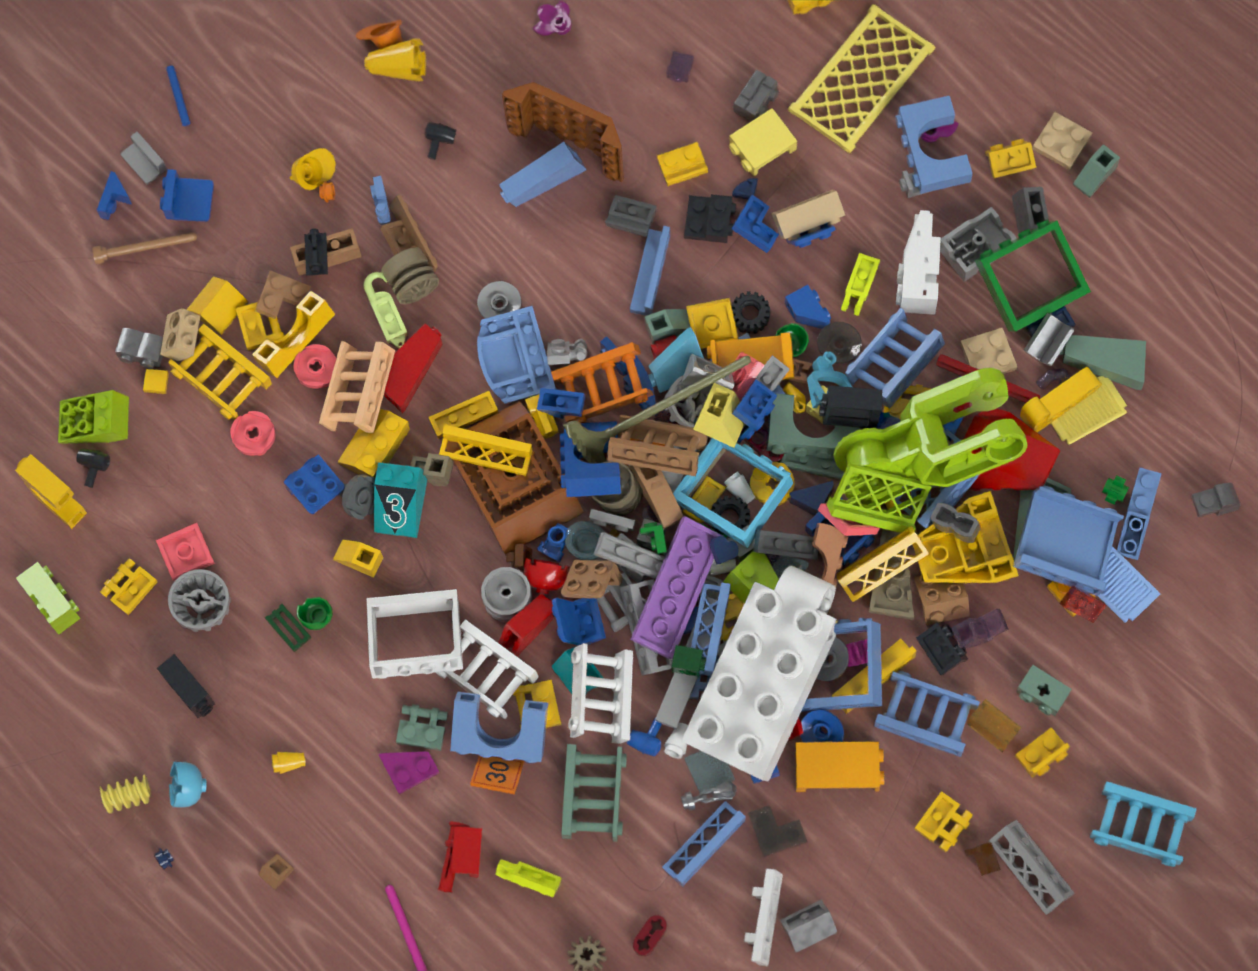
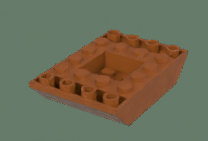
M520 401L466 429L532 445L533 452L526 476L516 474L514 477H508L505 471L452 459L455 468L505 555L515 551V545H526L548 533L557 523L563 525L584 513L577 497H567L566 488L561 486V467L530 413ZM448 441L446 452L455 453L461 449L457 442ZM474 446L466 451L472 458L483 454L479 447ZM495 451L488 455L491 462L494 463L504 459L500 452ZM517 456L510 460L513 467L523 469L525 458Z

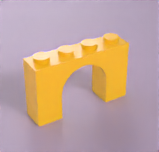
M32 454L23 458L18 463L15 471L33 496L67 526L73 529L87 512L72 498L74 495L72 490Z

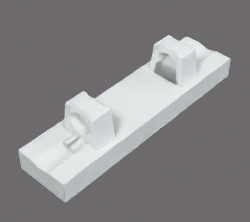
M766 869L764 887H753L752 896H755L756 899H761L756 933H746L744 942L754 945L751 961L764 966H768L783 877V874L774 869Z

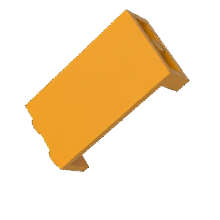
M781 333L780 336L718 342L710 340L711 346H707L708 359H712V363L721 367L733 363L741 352L758 360L763 365L773 355L790 369L782 380L795 379L790 333Z
M796 742V792H806V789L874 788V792H879L880 785H884V771H880L879 762L884 761L883 748H879V742Z

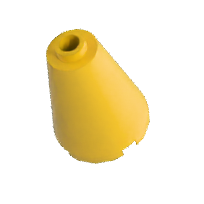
M411 39L369 52L368 57H365V68L375 75L416 82L423 81L421 76H425L426 55L425 52L420 50V46H423V43L420 39Z

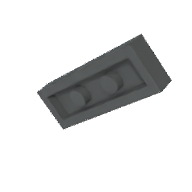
M756 529L754 552L818 559V550L812 546L813 536Z

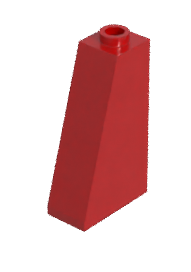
M426 323L395 352L383 396L401 413L407 409L443 345L441 340L442 334L434 326L430 328Z

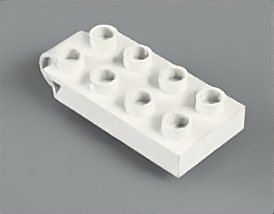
M789 566L784 571L774 590L757 582L754 583L682 738V742L761 780L769 782L836 637L834 632L836 619L827 615L834 599L835 585L793 566Z

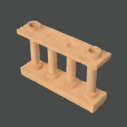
M341 341L319 424L331 431H336L338 422H354L355 426L366 433H373L395 350L384 342H376L373 352L357 351L356 348L347 342ZM369 360L368 372H352L354 361ZM349 381H365L362 393L346 392ZM343 401L359 402L357 413H340Z

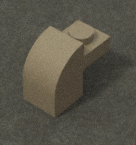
M428 453L427 458L413 456L410 466L422 468L424 470L423 475L428 479L427 482L433 486H447L454 461L449 456Z

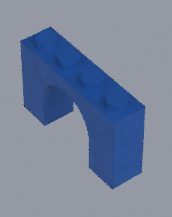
M617 421L581 423V425L587 430L597 432L617 425ZM564 428V433L560 434L561 486L566 488L567 497L621 494L619 463L591 464L580 461L583 455L578 451L577 446L573 444L572 439L568 438ZM609 440L605 443L604 453H608Z

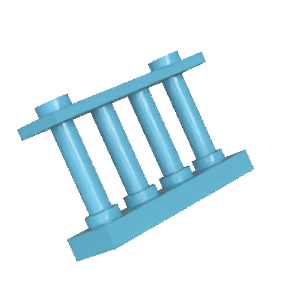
M1106 782L1102 795L1107 796L1108 802L1100 831L1093 829L1090 834V838L1094 839V843L1102 846L1111 844L1162 860L1161 863L1167 866L1175 867V865H1180L1183 857L1176 855L1183 826L1187 821L1191 822L1194 819L1197 809ZM1120 800L1128 802L1130 806L1122 838L1108 834L1117 802H1120ZM1142 807L1151 809V813H1153L1144 845L1131 841L1139 809H1142ZM1165 814L1174 816L1173 819L1175 820L1167 852L1153 848L1161 818Z

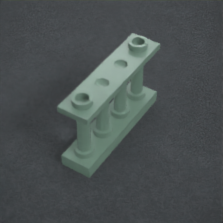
M567 744L562 839H572V833H576V831L613 833V842H618V835L623 833V822L619 821L622 767H626L627 754H623L622 747H617V755L581 754V751H577L576 744ZM581 763L616 765V778L580 776V774H576V765ZM579 785L615 787L614 801L578 799L577 796H574L575 788H579ZM578 808L614 810L613 823L577 822V819H573V810H578Z

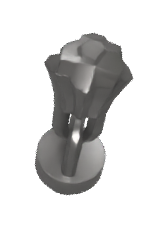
M724 781L712 789L702 791L699 796L693 797L691 792H686L684 796H681L684 810H694L695 803L699 801L709 803L717 800H732L737 792V788L732 782ZM712 793L713 797L706 799L707 795L705 794Z

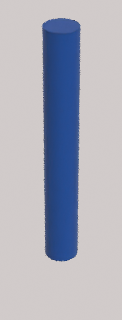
M168 66L166 71L182 126L190 125V119L175 67Z

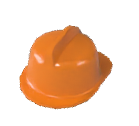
M402 20L368 26L357 32L355 36L359 40L371 39L379 49L401 43L403 40L399 26L402 24Z

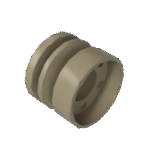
M418 247L396 254L381 269L388 284L393 286V293L397 295L399 303L403 305L426 297L439 284L437 275L434 274L432 267L427 266L428 260L423 251Z
M619 463L621 494L595 495L592 497L607 513L622 516L629 514L637 508L643 493L630 468L623 463Z

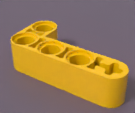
M1085 367L1041 399L1034 397L1022 407L1020 418L1026 425L1038 433L1096 392L1102 383L1089 367Z

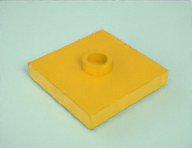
M730 298L686 307L690 327L697 337L700 349L711 346L710 340H715L716 342L739 340Z

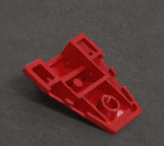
M996 408L990 411H982L975 415L963 440L981 433L994 421L1013 419L1025 434L1028 446L1026 451L1017 459L981 473L969 489L973 491H980L981 489L1001 490V488L1036 490L1038 487L1044 486L1060 453V449L1010 412Z

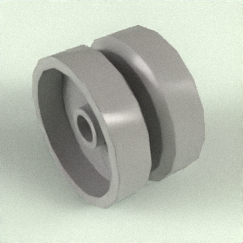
M500 567L491 571L485 577L481 586V597L487 613L492 618L501 622H508L532 602V591L527 577L521 571L512 567Z

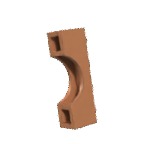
M817 523L812 546L820 552L824 561V572L821 579L835 585L836 589L837 579L834 577L836 570L841 568L843 557H840L841 549L846 547L848 536H844L835 526Z

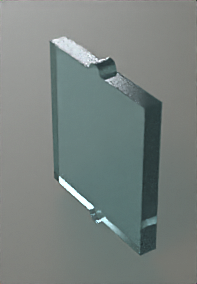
M701 750L684 758L699 793L712 789L724 781L732 782L735 780L728 763Z

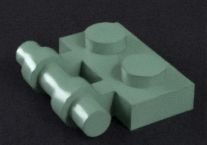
M412 704V706L403 705L402 714L410 715L409 721L400 720L396 743L441 751L445 727L437 726L438 720L447 721L448 712L440 711V708L434 707L432 709L420 708V705ZM418 716L430 718V723H418Z

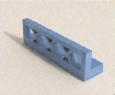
M664 226L662 232L651 229L648 231L631 302V313L647 316L653 312L670 241V227Z
M721 582V586L705 583L703 585L691 648H696L697 646L698 649L703 650V656L707 658L704 671L700 670L702 675L712 676L715 669L730 594V584ZM707 590L720 592L718 601L712 605L706 599ZM711 611L715 616L714 622L706 627L701 620L702 615ZM700 624H701V626L704 628V629L701 630V631H699V629H700ZM706 632L710 637V644L701 648L697 639Z
M725 801L662 868L683 887L746 821V816L740 811L737 812ZM727 809L733 817L726 824H719V815ZM717 818V824H711ZM707 828H717V834L711 840H703V832ZM701 835V841H695ZM691 844H701V851L695 857H688L687 848ZM675 861H685V867L678 875L669 868Z

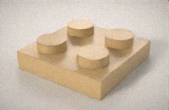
M1054 112L1032 149L1070 170L1091 138L1092 132Z
M1003 328L961 340L960 345L969 366L977 369L995 368L1003 374L1017 370V364Z

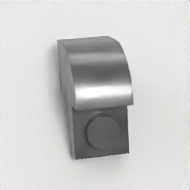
M1232 483L1218 484L1212 489L1191 495L1198 517L1215 512L1217 516L1236 511L1241 506Z

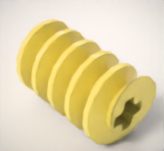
M145 774L143 775L142 782L137 777H134L133 784H130L128 779H125L124 787L117 781L116 789L107 784V791L104 792L100 786L102 802L108 813L113 812L114 806L117 811H121L123 804L129 809L131 808V802L135 806H139L140 799L144 804H148L149 796H151Z

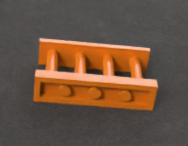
M631 342L551 372L553 380L565 385L566 391L576 392L573 384L574 378L582 376L586 380L593 407L584 410L582 417H565L566 422L579 421L580 423H586L589 418L634 402L635 404L648 401V397L654 395L653 391L648 388L642 389L635 366V356L641 354L639 345ZM620 361L626 363L634 393L625 396L621 394L613 368L615 363ZM601 368L606 372L614 400L603 404L601 403L593 376L595 374L594 371Z

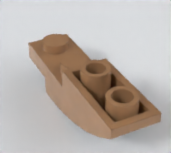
M628 465L640 484L644 497L663 528L665 529L681 521L683 514L662 471Z

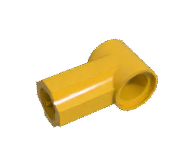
M538 394L525 399V403L543 438L547 439L553 437L559 431L552 415L537 410L540 395Z

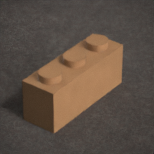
M353 228L327 236L328 267L362 257ZM305 243L290 247L299 276L306 274Z

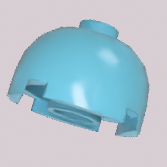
M173 762L170 771V777H173L172 784H169L170 804L173 807L192 806L200 799L201 792H206V778H202L201 771L191 763Z

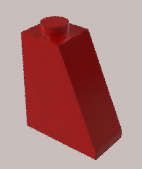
M541 593L506 623L498 643L518 657L553 620L552 600Z

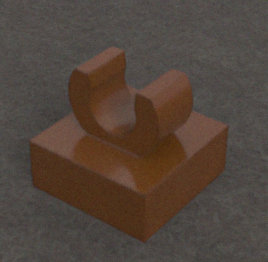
M525 544L515 545V552L506 553V562H511V565H515V567L523 572L525 559L530 558V563H532V549Z

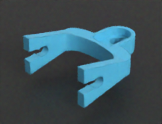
M826 351L823 356H819L813 362L814 372L807 377L812 408H817L820 405L819 401H822L824 393L818 381H829L841 387H852L845 374L834 371L832 365L836 362V356L830 351Z

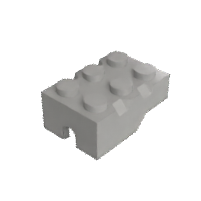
M992 207L976 218L967 220L940 239V252L964 282L979 271L975 260L981 258L980 254L988 249L994 251L1000 248L998 244L1007 239H1011V241L1017 239L1011 230L1002 227L1003 223Z

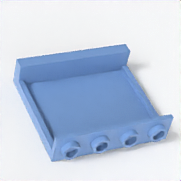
M1038 487L1031 496L1013 567L1098 596L1105 591L1107 585L1103 580L1118 522L1124 516L1117 514V511L1114 509L1100 508L1092 501L1075 499L1076 497L1072 494L1055 492L1052 487Z

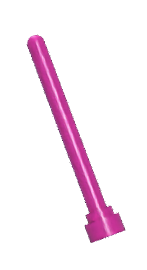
M387 885L385 888L386 894L417 971H427L396 891L392 885Z

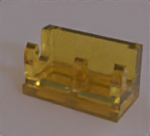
M986 699L967 722V725L1002 753L1021 729L1018 724Z

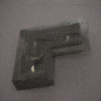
M770 805L748 812L763 857L807 843L800 820L777 827Z

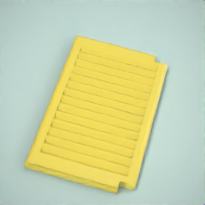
M1103 376L1097 377L1102 383L1101 387L1051 423L1061 441L1066 440L1067 444L1070 445L1127 413L1124 409L1127 405L1110 379Z

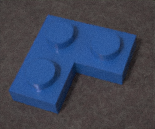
M751 195L731 229L768 253L779 234L762 223L770 206L754 195Z

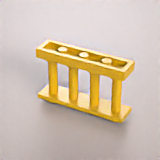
M203 324L198 329L201 342L195 347L194 355L184 359L180 365L171 359L168 362L172 368L170 372L177 379L181 380L183 378L218 406L221 409L219 412L226 419L230 420L232 418L235 420L239 417L235 410L256 387L262 386L267 390L272 382L267 374ZM213 346L218 350L216 352L217 355L194 378L186 370L207 347ZM229 359L234 363L232 365L234 368L211 392L203 385V382L223 360ZM245 372L250 376V381L227 405L219 396L239 374Z

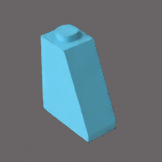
M691 327L687 328L648 366L651 372L648 376L652 387L656 386L660 393L668 390L678 378L684 375L691 354L704 359L697 337Z

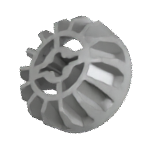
M683 376L672 384L665 395V399L688 387L681 383ZM698 391L690 395L683 403L677 402L666 408L665 411L671 414L669 420L671 422L676 421L682 426L694 428L695 423L693 422L699 416L707 395ZM677 407L681 408V412L685 416L684 418L679 415Z
M197 569L186 572L177 578L170 588L168 595L169 609L175 620L183 628L191 629L193 632H198V630L210 631L211 627L220 625L222 619L229 613L231 597L224 581L211 571ZM206 590L211 591L216 596V599L208 596ZM201 598H203L204 602H200V605H197L196 602H199ZM186 606L192 607L198 613L197 618L192 617L188 613ZM210 609L215 610L211 616L201 619L202 614L207 613Z

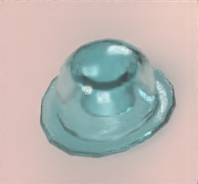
M575 522L566 531L565 545L574 557L581 560H594L599 558V556L594 555L600 534L606 532L599 525L592 522Z

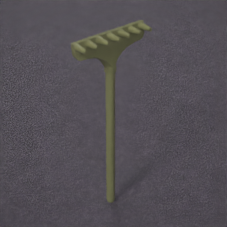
M744 356L604 431L587 430L579 421H571L563 426L568 438L572 439L573 444L577 446L578 451L582 453L583 458H586L588 463L606 462L607 459L604 456L603 450L605 443L611 437L614 438L621 432L741 369L751 362V358Z

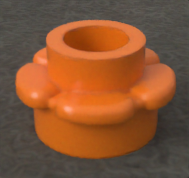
M324 181L323 186H319L320 198L324 199L326 203L329 200H335V188L333 183Z

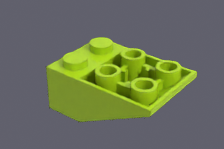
M114 390L61 400L58 443H108L128 439L129 397Z

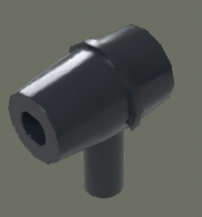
M429 122L424 133L426 139L432 140L427 158L436 160L440 143L453 144L457 129L441 123Z
M84 448L78 451L77 463L89 468L84 486L93 488L98 470L106 471L110 465V456L100 450Z

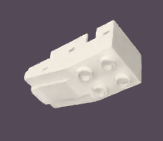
M920 210L919 214H915L914 225L903 254V263H899L896 305H900V308L905 313L935 315L938 301L939 283H936L937 275H939L941 237H932L933 214L925 210Z

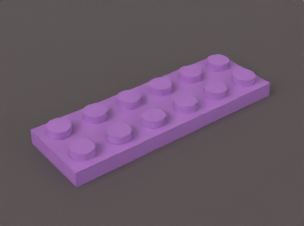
M686 516L681 518L630 640L668 659H673L675 647L679 645L714 560L710 549V541L714 537L722 535Z

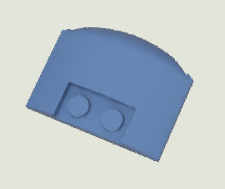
M533 306L481 320L480 325L482 326L477 338L480 366L488 385L502 399L501 401L504 404L538 395L541 388L556 390Z

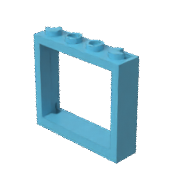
M712 438L699 456L696 476L686 475L673 495L679 506L748 548L755 539L756 529H762L793 485V481L790 477L791 473L786 471L784 467H775L769 458L764 455L757 456L748 445L743 444L741 446L736 443L733 448ZM722 448L727 449L780 482L746 531L741 530L689 497V494Z

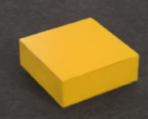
M146 369L143 391L166 394L169 372Z

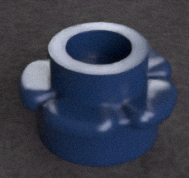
M159 848L154 857L163 870L167 867L171 868V862L174 861L172 855L167 849L163 851Z

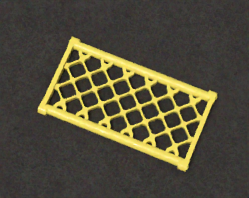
M873 4L862 22L799 99L788 107V110L839 145L843 150L851 153L856 147V142L925 57L934 51L935 46ZM878 16L888 24L878 25L875 18ZM890 28L892 37L881 39L878 30ZM893 28H896L906 36L896 37ZM866 29L875 30L877 39L865 40L863 36ZM912 39L922 46V49L912 48L910 40ZM907 40L909 49L899 51L896 49L895 42ZM882 42H892L894 51L882 52L880 44ZM867 44H878L879 53H866L865 46ZM853 45L863 46L864 55L852 56L851 47ZM899 54H910L912 61L909 65L899 63ZM884 56H895L896 65L885 66L883 64ZM879 57L881 67L870 68L868 66V59ZM864 59L866 69L855 70L853 68V61ZM841 60L849 61L851 70L840 72L837 64ZM896 69L899 77L896 81L887 80L885 71ZM881 71L884 80L872 82L870 73ZM866 73L869 82L857 84L855 74ZM851 75L853 77V84L842 86L840 76ZM828 76L837 77L838 86L828 88L824 80ZM884 85L887 92L883 97L873 95L872 87ZM869 87L871 96L860 98L858 97L857 89ZM854 89L856 98L843 99L842 90ZM815 91L825 94L826 101L824 103H813L811 96ZM839 91L841 99L830 102L827 98V92ZM871 101L874 108L870 113L862 112L859 103ZM856 103L858 112L847 114L844 104ZM841 105L843 114L832 116L829 106ZM825 106L828 115L826 117H816L814 108ZM801 108H810L813 117L811 118L802 112ZM848 117L859 118L861 124L857 129L847 126L846 119ZM842 118L845 128L833 129L831 120ZM827 120L830 130L819 124L818 121ZM835 133H846L848 140L845 142Z

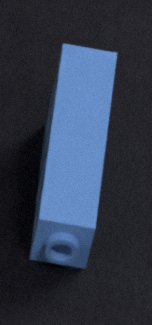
M563 142L500 183L499 185L503 190L500 194L507 204L510 202L517 207L587 169L577 152Z

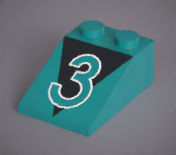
M378 462L374 484L375 533L417 538L428 480L423 475L424 470L422 468Z

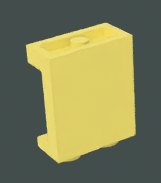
M772 108L731 134L729 149L735 156L738 155L745 171H750L755 176L761 167L786 151L790 154L797 150V140Z

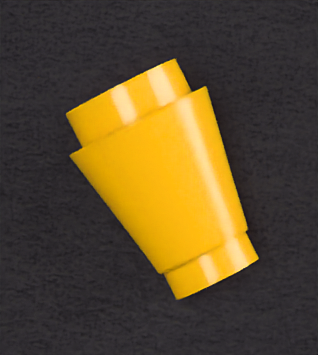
M277 752V754L271 755L274 773L279 772L282 774L306 766L304 752Z

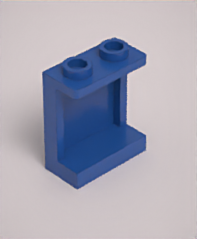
M818 512L806 524L805 531L814 537L817 523H825L829 520ZM875 534L851 535L847 540L846 547L841 549L840 557H843L842 566L844 567L848 562L850 564L854 563L860 556L858 552L863 547L867 549L873 544Z

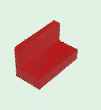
M457 826L454 828L452 873L469 874V877L479 878L482 828Z

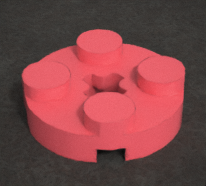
M313 344L307 346L305 350L296 355L294 360V372L299 382L312 389L328 387L336 357L324 345ZM315 362H319V365L322 366L318 371L310 368L311 365H315Z
M250 411L248 414L237 417L230 430L234 446L238 451L249 456L264 455L271 448L276 437L275 427L269 417L258 411ZM257 429L258 436L250 438V435L247 434L248 431Z

